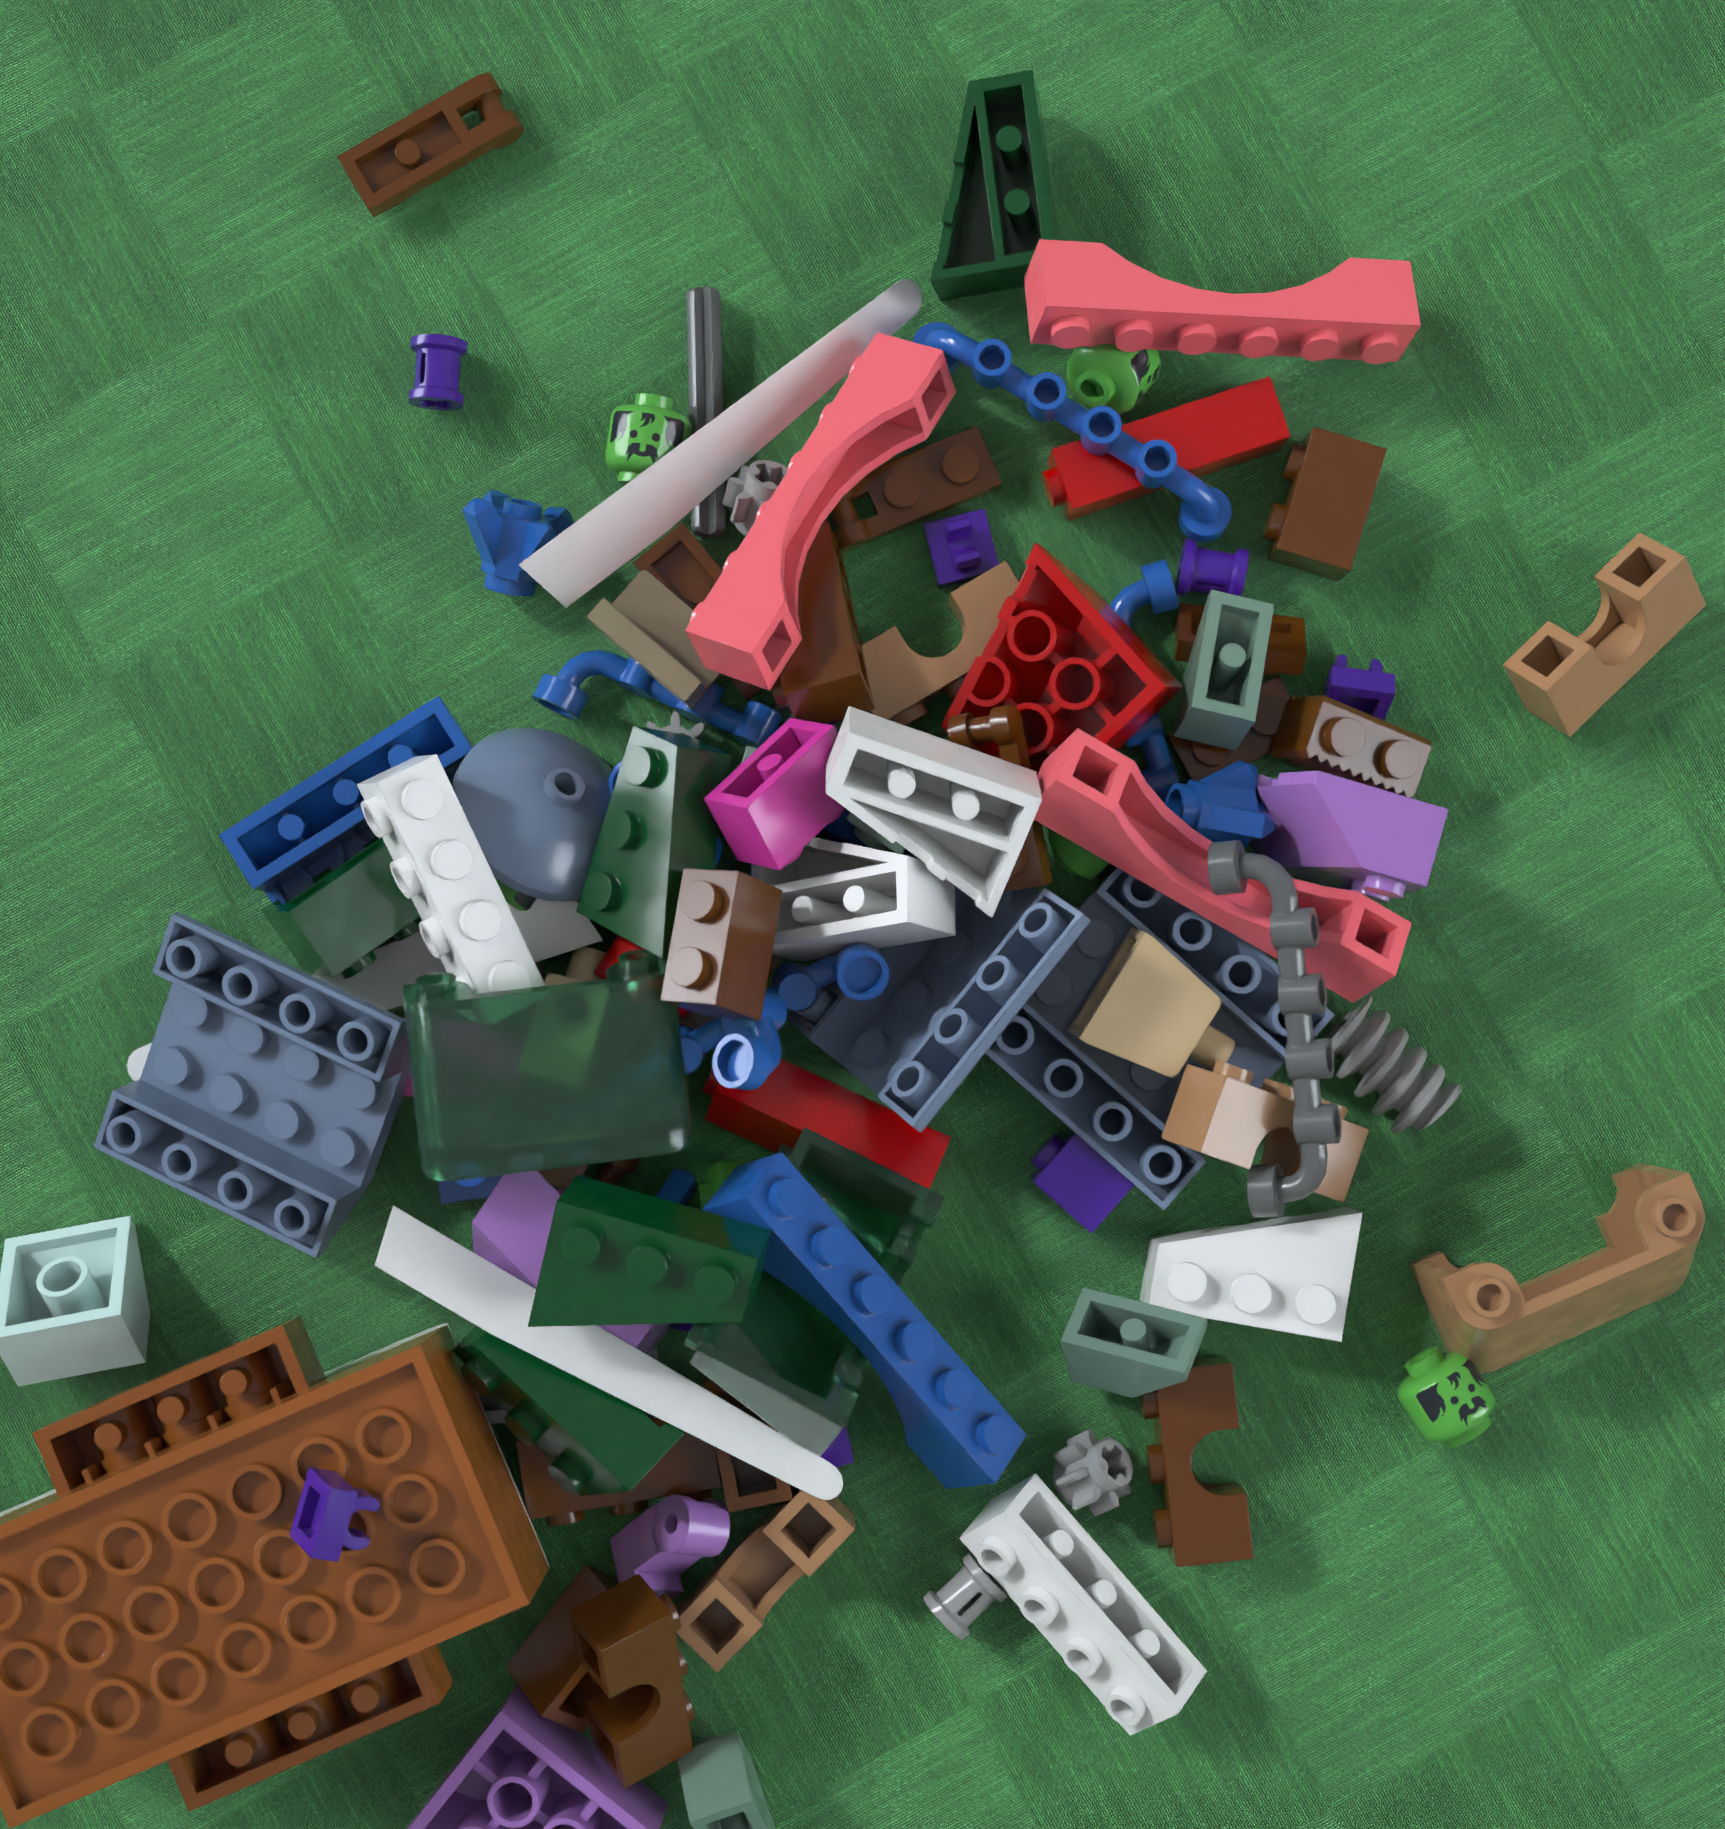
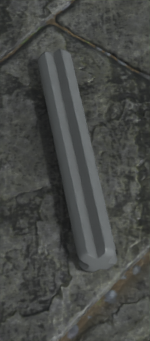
M695 287L689 289L686 293L689 420L692 424L691 435L723 412L721 297L718 289L712 287ZM725 481L691 510V529L694 536L715 538L725 534L726 506L722 504L725 495Z

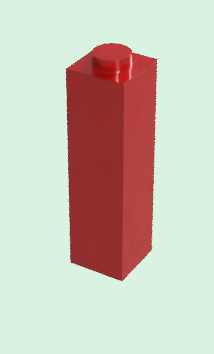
M1270 376L1127 423L1121 427L1122 431L1143 444L1151 440H1164L1168 442L1176 451V464L1196 477L1279 451L1291 436ZM1081 440L1053 448L1047 461L1049 469L1041 472L1043 485L1051 506L1055 508L1062 505L1067 522L1166 489L1165 487L1150 489L1143 486L1137 480L1134 468L1109 453L1105 455L1089 453L1083 447Z
M780 1059V1064L768 1075L766 1081L755 1090L748 1091L722 1086L715 1078L712 1068L702 1091L713 1097L704 1120L775 1153L782 1152L792 1161L913 1217L931 1187L951 1137L928 1126L920 1133L895 1111L783 1059Z

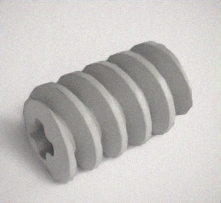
M1368 995L1350 1009L1325 1037L1329 1038L1332 1043L1334 1056L1341 1054L1344 1057L1336 1076L1340 1080L1356 1072L1362 1076L1354 1092L1357 1098L1375 1090L1380 1094L1372 1110L1375 1116H1379L1392 1109L1398 1112L1390 1128L1393 1134H1398L1410 1127L1421 1131L1435 1122L1449 1109L1461 1093L1462 1086L1456 1082L1441 1086L1445 1077V1069L1439 1064H1433L1421 1069L1427 1058V1051L1418 1045L1403 1051L1409 1039V1033L1404 1028L1399 1027L1384 1033L1390 1022V1014L1386 1010L1380 1009L1366 1015L1372 1003V996Z

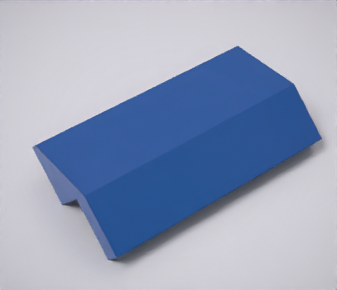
M437 696L225 830L219 836L254 890L265 892L272 903L279 899L281 904L285 905L315 884L312 880L315 875L329 866L332 870H335L364 850V844L377 837L363 815L361 802L364 801V798L357 784L415 756L437 754L452 786L459 765L475 744L441 697Z

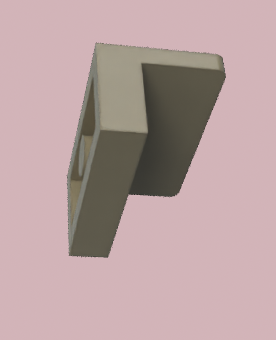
M646 570L640 571L612 604L603 597L587 615L588 620L599 632L690 710L721 676L718 672L704 668L685 631L694 610Z

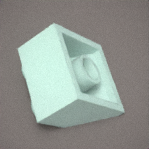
M131 1215L5 1239L0 1271V1356L18 1387L146 1363L150 1308L135 1223Z

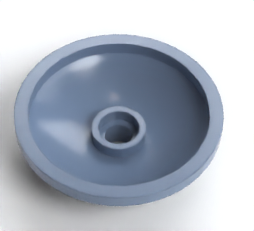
M513 728L496 732L484 738L468 752L459 765L454 776L452 788L494 877L508 887L538 899L562 902L580 900L611 799L608 780L612 769L586 746L574 739L549 730Z

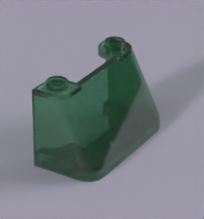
M645 949L632 950L618 956V963L607 968V979L472 994L469 984L456 981V976L448 972L425 974L415 980V984L403 985V1002L418 1145L424 1176L438 1181H457L675 1153L687 1148L693 1141V1131L678 1006L660 1000L667 959H662Z
M806 1127L803 1128L793 1148L781 1143L775 1154L782 1152L899 1287L905 1273L911 1267L917 1255L916 1250L922 1238L920 1235L926 1227L930 1229L933 1226L945 1197ZM764 1270L761 1271L756 1294L742 1322L693 1323L683 1343L684 1346L694 1350L689 1362L690 1365L794 1444L818 1456L825 1452L847 1424L859 1396L855 1392L863 1379L861 1373L867 1361L858 1347L827 1316L802 1295Z

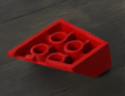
M1035 543L1024 563L1028 566L1013 595L1007 596L997 616L1000 619L981 656H976L941 726L948 733V720L951 716L971 712L977 718L989 715L994 707L1009 704L1015 705L1023 722L1031 770L1036 771L1038 775L1042 763L1077 728L1118 751L1184 687L1099 593L1043 546ZM995 741L983 743L985 754L1001 759L999 746Z

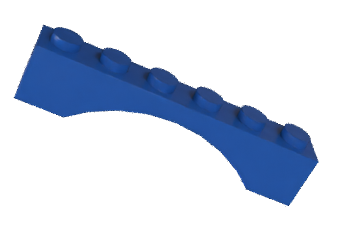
M782 1152L738 1165L702 1210L772 1230L762 1270L802 1295L827 1316L858 1347L879 1374L892 1396L904 1425L907 1445L946 1489L995 1484L1027 1434Z

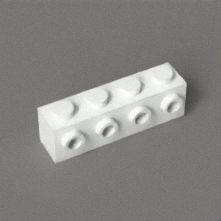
M437 754L415 756L357 784L364 798V801L361 802L363 815L373 833L378 838L382 837L393 859V862L390 863V869L394 880L404 896L412 899L422 919V922L419 923L421 936L433 956L436 958L440 957L451 980L447 982L449 994L459 1012L464 1017H469L471 1021L494 1025L549 996L548 989Z
M1036 1473L991 1499L959 1538L976 1557L980 1566L991 1574L1017 1604L1024 1617L1036 1626L1061 1655L1065 1664L1081 1678L1106 1707L1109 1715L1130 1736L1179 1714L1207 1672Z

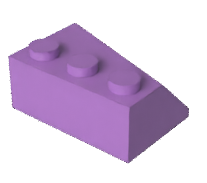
M1322 771L1280 773L1278 779L1258 774L1255 789L1257 800L1265 806L1266 813L1271 814L1276 826L1275 830L1262 839H1251L1249 844L1255 854L1266 855L1279 862L1290 875L1334 888L1358 891L1377 903L1388 904L1391 899H1403L1405 894L1427 887L1449 809Z
M527 1143L517 1154L472 1221L473 1253L536 1289L556 1201L564 1190L558 1189L556 1191L537 1171L545 1159ZM670 1324L597 1326L647 1355L668 1333Z
M517 1684L441 1780L406 1829H659L669 1803L641 1781L625 1789L595 1749L593 1742L577 1730L540 1716Z

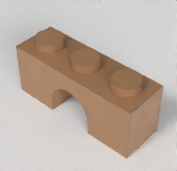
M1640 532L1594 576L1601 592V604L1594 621L1582 634L1576 637L1552 622L1547 621L1503 664L1526 710L1569 737L1706 606L1686 557Z
M1006 560L950 593L948 604L961 625L962 640L949 654L930 658L915 653L905 643L896 626L862 645L875 709L867 711L868 713L910 727L929 714L924 704L947 692L951 700L955 699L976 656H981L1000 619L997 616L1007 596L1013 595L1019 583Z
M1216 1060L1212 1072L1189 1064L1186 1065L1161 1136L1162 1139L1250 1170L1257 1147L1265 1137V1148L1260 1164H1280L1284 1177L1293 1175L1301 1165L1300 1145L1295 1140L1293 1129V1112L1295 1108L1293 1087L1264 1078L1261 1089L1250 1085L1254 1075L1253 1072ZM1322 1099V1104L1332 1103L1330 1101ZM1338 1105L1342 1123L1340 1143L1327 1144L1326 1175L1319 1188L1314 1192L1344 1203L1369 1129L1345 1121L1348 1108Z
M793 1486V1499L776 1503L676 1607L681 1628L675 1632L717 1673L763 1626L766 1615L778 1599L801 1576L806 1574L810 1577L855 1530V1514L838 1497L831 1500H822Z

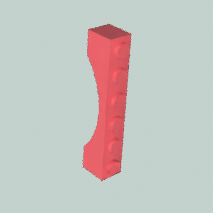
M1039 239L1024 276L1030 343L1055 345L1063 349L1115 344L1119 350L1125 352L1148 349L1180 351L1187 355H1199L1207 352L1242 354L1248 358L1286 356L1303 357L1309 361L1346 359L1363 360L1369 364H1383L1386 362H1398L1421 327L1410 261L1350 257L1331 272L1301 286L1269 293L1231 294L1197 289L1164 279L1129 262L1103 243Z
M877 332L863 355L855 359L850 369L849 377L833 402L827 404L821 412L815 430L802 450L792 457L786 475L771 498L761 505L757 512L755 523L739 548L728 556L719 579L706 599L696 606L691 615L690 623L685 631L704 668L769 691L771 690L802 640L798 618L799 581L807 552L822 523L842 497L868 473L898 453L927 440L954 397L956 390L943 350Z
M1077 728L1042 763L1037 775L1042 802L1034 818L1035 821L1278 960L1277 950L1273 947L1270 935L1272 905L1268 889L1259 881L1248 879L1247 888L1244 893L1215 895L1211 888L1208 874V850L1212 841L1192 829L1164 804L1146 782L1134 760ZM1292 878L1298 894L1299 908L1314 907L1319 923L1318 946L1304 948L1307 974L1322 973L1326 988L1352 1003L1396 976L1412 923L1358 891L1326 887Z

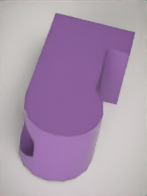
M675 1494L669 1495L659 1503L651 1506L610 1538L619 1584L640 1574L656 1595L664 1592L672 1601L683 1592L679 1575L701 1557H714L719 1555L725 1548L730 1533V1517L726 1506L716 1499L707 1498L702 1501H696L688 1496Z

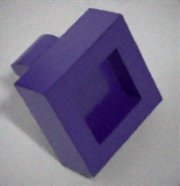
M985 508L923 524V532L938 589L969 582L999 564Z
M1339 654L1334 665L1331 666L1321 696L1324 695L1385 721L1395 696V674L1384 673L1382 663L1377 659L1371 660L1368 670L1347 667V655Z
M309 1467L289 1536L311 1558L338 1562L343 1546L352 1550L367 1548L370 1538L361 1530L348 1528L352 1514L361 1509L378 1511L380 1503L367 1491L353 1488L336 1471Z

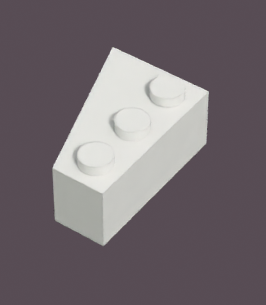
M851 706L847 709L826 764L827 795L891 843L898 842L926 863L927 870L942 881L946 878L974 899L979 909L991 918L993 917L1042 802L1036 771Z
M814 837L803 847L801 855L792 863L785 865L780 871L751 864V877L783 890L772 951L774 956L805 962L822 959L831 954L838 953L846 946L854 943H867L876 949L956 935L955 885L946 878L943 881L926 869V863L920 859Z
M1343 1207L1319 1213L1292 1217L1284 1216L1260 1222L1233 1226L1225 1225L1150 1237L1140 1301L1207 1319L1341 1342L1363 1212L1350 1207Z

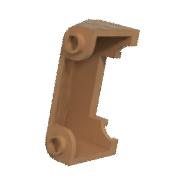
M1639 1163L1611 1175L1617 1187L1615 1202L1608 1212L1595 1217L1607 1247L1522 1284H1518L1510 1271L1496 1263L1481 1261L1458 1269L1440 1251L1432 1252L1409 1262L1410 1269L1447 1353L1456 1352L1468 1358L1478 1367L1481 1374L1496 1371L1677 1291L1687 1278L1705 1220L1703 1204L1689 1172Z

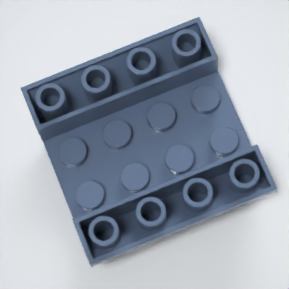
M908 851V852L905 854V855H907V856H910V857L919 859V858L916 857L914 854H912L910 851ZM955 886V936L880 948L878 950L888 964L890 977L885 990L879 996L867 1001L853 1000L846 996L838 983L834 981L817 991L816 998L809 1007L798 1011L787 1008L786 1020L877 1094L881 1101L921 1133L1087 928L1091 920L1084 913L1046 888L1041 893L1034 888L1003 892L995 913L991 918L976 906L974 899Z
M1116 867L1077 909L1091 920L1087 928L985 1054L1162 1210H1165L1207 1162L1202 1158L1203 1153L1164 1140L1161 1136L1186 1065L1189 1064L1205 1070L1208 1069L1188 1058L1179 1074L1171 1078L1089 1045L1069 1033L1067 1029L1129 930L1133 927L1154 937L1222 1000L1221 1006L1209 1025L1235 1040L1233 1052L1226 1063L1253 1072L1254 1075L1250 1085L1261 1089L1264 1078L1270 1079L1283 1063H1286L1285 1051L1288 1041L1285 1015H1282L1278 1002L1279 965L1262 950ZM1327 1007L1324 1013L1312 1014L1314 1038L1335 1015Z
M180 912L172 913L152 971L153 974L172 982L141 1077L137 1081L112 1091L94 1148L317 1258L326 1250L374 1176L413 1068L407 1020Z

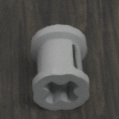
M971 1552L962 1558L964 1567L938 1592L930 1590L923 1597L926 1605L937 1619L955 1637L962 1641L970 1634L968 1626L995 1600L1003 1602L1009 1596L991 1574L980 1566L976 1557Z

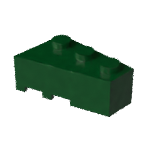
M1033 70L978 79L968 83L953 160L955 168L948 202L945 201L942 217L943 229L937 260L933 263L930 279L940 301L1025 287L1024 276L1039 239L1059 240L1040 94Z
M633 726L576 912L656 956L668 959L683 869L715 870L717 838H725L704 798L730 775L731 754L686 734Z
M375 837L364 844V850L335 870H332L329 866L312 878L315 884L285 905H282L278 899L261 910L304 972L333 978L341 974L344 979L351 978L377 959L373 949L387 939L394 936L397 941H401L419 931V923L422 922V919L412 899L404 896L394 880L390 869V863L393 862V859L382 837Z
M576 1175L556 1201L528 1327L742 1322L757 1291L772 1230Z
M478 1326L452 1349L464 1364L460 1370L466 1381L480 1394L493 1396L508 1413L504 1417L507 1427L525 1444L529 1446L535 1444L551 1462L547 1468L552 1478L570 1494L576 1495L578 1493L580 1496L632 1491L685 1434L681 1429L667 1422L660 1428L639 1408L537 1358Z

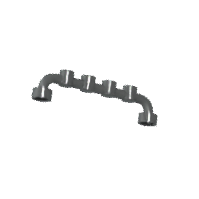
M1240 840L1212 842L1208 850V874L1211 888L1215 895L1244 893L1247 888L1248 879H1252L1264 884L1271 897L1270 935L1278 956L1280 973L1278 980V1002L1282 1015H1285L1288 1041L1286 1044L1285 1060L1288 1077L1293 1083L1295 1100L1293 1129L1295 1140L1300 1145L1301 1165L1297 1172L1287 1177H1284L1280 1164L1251 1165L1247 1176V1196L1253 1217H1281L1284 1214L1286 1203L1305 1199L1319 1188L1327 1171V1144L1340 1143L1342 1134L1339 1106L1337 1103L1322 1104L1319 1079L1333 1077L1334 1053L1332 1043L1329 1038L1314 1039L1312 1014L1324 1013L1326 1010V984L1322 973L1307 974L1304 948L1318 946V917L1314 907L1299 908L1298 894L1293 879L1279 862L1266 855L1245 853L1244 846Z

